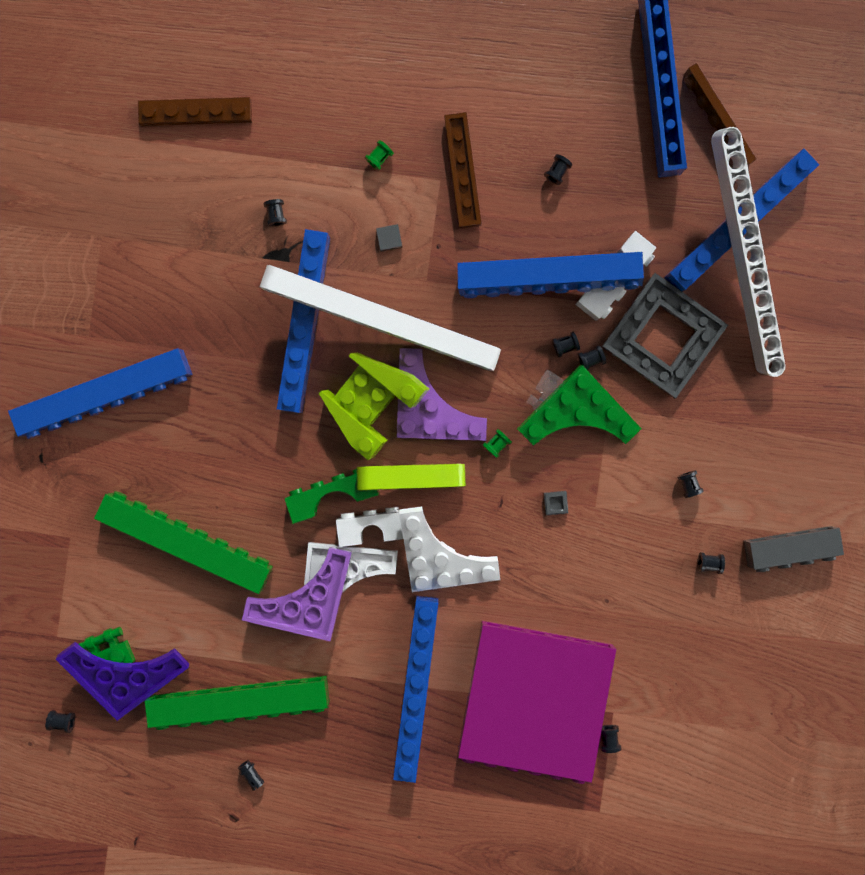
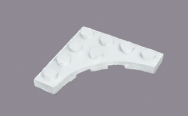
M422 507L399 510L412 592L500 580L497 556L479 557L469 555L467 557L456 553L453 548L442 541L440 542L434 536L425 519Z
M315 542L308 543L304 585L322 567L329 547L352 552L343 591L353 583L366 577L380 574H396L398 551L355 546L339 547V545Z

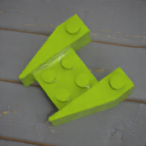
M358 352L350 353L349 357L359 364L357 369L336 395L329 389L321 391L319 395L350 445L363 457L370 460L376 456L388 441L371 425L392 399L396 396L409 408H413L425 396L429 388L413 374Z

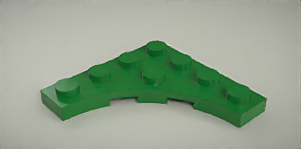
M580 365L517 428L533 446L547 435L571 426H592L606 430L624 444H627L642 429L583 365Z

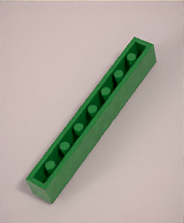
M114 491V493L104 495L94 517L95 520L259 594L263 591L273 569V566L269 565L267 559L259 556L257 558L249 556L247 550L240 547L234 549L228 546L229 543L223 539L216 538L215 540L208 537L206 531L188 528L186 522L178 519L173 521L167 518L168 515L162 511L155 510L153 512L147 509L145 503L129 501L123 493Z
M327 676L156 694L151 695L145 700L148 728L155 727L156 730H163L169 728L170 725H178V727L182 728L190 726L191 723L200 722V725H208L216 720L228 723L235 721L236 718L244 717L245 720H253L261 715L273 718L280 716V713L298 715L302 711L311 710L312 713H319L328 708L330 699Z

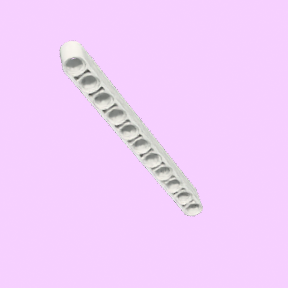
M728 127L716 131L711 138V144L756 369L761 374L778 377L785 370V360L743 139L738 128ZM725 134L729 138L728 144L724 141ZM730 158L733 160L732 168L729 166ZM735 181L738 185L737 191H735L733 188V184ZM739 205L742 207L741 214L738 213ZM744 228H746L747 231L745 238L742 234ZM748 251L751 252V257L749 260L747 259ZM754 273V274H755V280H754V282L752 283L751 277H752V274ZM759 295V303L756 304V298ZM763 318L764 323L762 326H760V321ZM768 340V345H767V347L765 348V347H764L765 341ZM772 361V367L769 370V363Z
M271 265L266 266L259 286L265 291L489 371L495 370L501 349Z

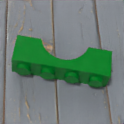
M357 469L352 470L353 475L345 477L344 473L331 477L332 482L324 484L322 480L310 484L311 489L302 491V488L289 492L290 496L284 499L294 524L315 517L320 500L329 492H345L351 495L357 502L377 496L380 492L379 490H357Z

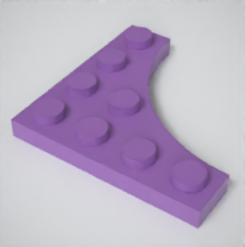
M400 348L399 369L413 374L429 388V391L413 408H409L398 398L397 438L486 441L487 418L467 415L447 404L436 393L428 380L423 365L422 349Z
M329 547L326 559L318 573L306 585L290 594L267 599L248 597L242 621L331 641L352 552Z

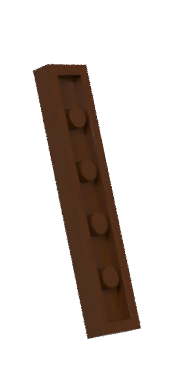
M695 63L689 67L683 75L685 85L694 92L697 104L708 115L710 125L716 128L717 131L728 127L737 128L698 64ZM725 134L724 141L728 144L729 138ZM742 136L747 166H749L757 159Z
M250 97L138 101V121L141 126L252 122V102Z
M467 112L444 115L459 229L481 226Z

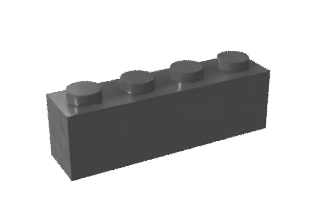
M833 526L743 540L747 567L756 570V572H766L770 570L769 567L778 566L780 569L790 568L792 563L800 562V565L813 564L816 559L833 561L836 560V556L844 555L840 528Z

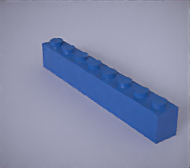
M638 0L658 178L679 176L687 169L668 0Z
M804 148L753 194L758 222L819 166L817 161ZM741 206L738 208V213H739V214L742 213V207H741ZM727 220L722 222L664 277L670 284L683 292L732 247ZM746 228L742 231L743 236L747 233Z
M305 229L298 271L299 276L321 284L324 282L330 236L327 232ZM296 301L293 302L277 409L303 413L319 310Z
M643 252L458 263V290L460 296L465 298H476L477 295L498 297L500 294L507 293L511 296H519L525 292H532L535 295L544 294L546 291H555L556 293H566L569 290L589 292L597 288L610 291L614 290L615 287L636 289L639 286H643L644 280Z
M177 348L9 410L8 413L17 436H26L27 439L40 436V431L48 429V431H53L61 428V423L67 421L69 423L78 422L83 419V415L90 413V416L104 412L103 408L111 405V408L125 404L124 400L132 398V400L143 398L146 396L145 392L151 390L153 392L166 389L167 384L172 382L175 385L186 382L187 377L193 374L184 350Z
M416 595L393 780L416 783L439 603L438 598Z

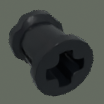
M556 154L554 156L555 161L549 171L544 173V176L552 183L560 185L563 182L562 177L567 169H571L573 164L564 156Z
M272 199L263 203L264 207L267 208V226L276 227L287 224V219L284 218L282 205H284V201L282 199Z
M574 331L570 332V335L558 340L556 338L552 339L558 358L570 351L580 350L579 341Z
M599 345L587 353H578L580 364L588 371L589 368L598 364H606L604 352Z
M696 470L677 476V479L681 480L685 491L683 495L685 498L704 492V489L700 488L696 477L698 473Z
M700 552L697 559L698 572L716 571L717 574H723L725 569L724 555L711 556Z
M51 710L46 718V730L57 729L64 730L65 733H71L75 725V713L61 714L57 713L56 710Z
M602 726V752L616 753L622 750L618 741L617 732H619V726Z

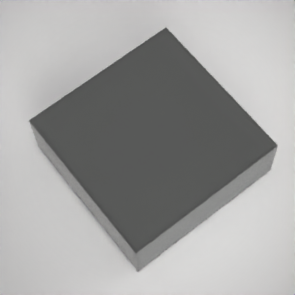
M398 224L376 228L381 252L403 248Z
M567 491L543 493L545 515L568 513Z

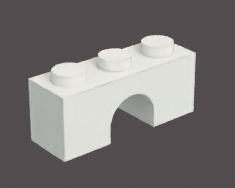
M399 507L385 508L386 512L377 513L376 510L363 511V515L354 516V512L341 514V518L336 520L339 547L362 544V532L368 525L378 526L383 532L384 541L403 539Z

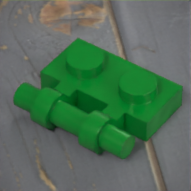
M121 627L109 628L104 630L103 634L96 637H87L84 642L79 643L83 649L89 650L91 654L105 660L121 663H132L136 660L128 640L119 643L117 637L123 635ZM104 642L109 644L110 647L100 650V644Z

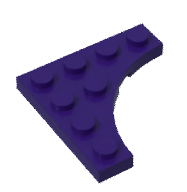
M74 642L56 657V661L117 721L189 668V663L175 648L152 660L121 663L97 657Z

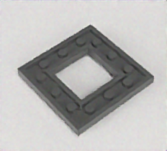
M654 273L604 342L602 348L675 399L725 331L728 324L661 276ZM659 306L694 330V333L670 366L634 341Z

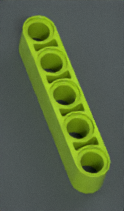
M465 464L357 467V490L466 486Z

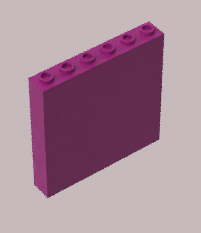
M482 621L458 747V758L466 763H475L477 761L484 763L488 767H497L498 765L515 772L520 769L536 776L542 773L558 780H562L564 777L580 784H584L585 781L592 783L617 649L612 644Z

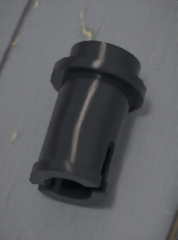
M246 760L238 767V774L240 776L243 775L252 791H255L265 781L254 768L255 764Z

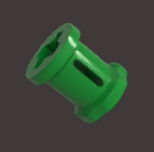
M378 140L377 146L369 155L365 156V160L379 171L381 165L389 156H393L394 152L383 141Z
M497 429L496 434L488 443L484 442L483 446L494 457L498 458L499 453L507 444L510 445L512 441Z

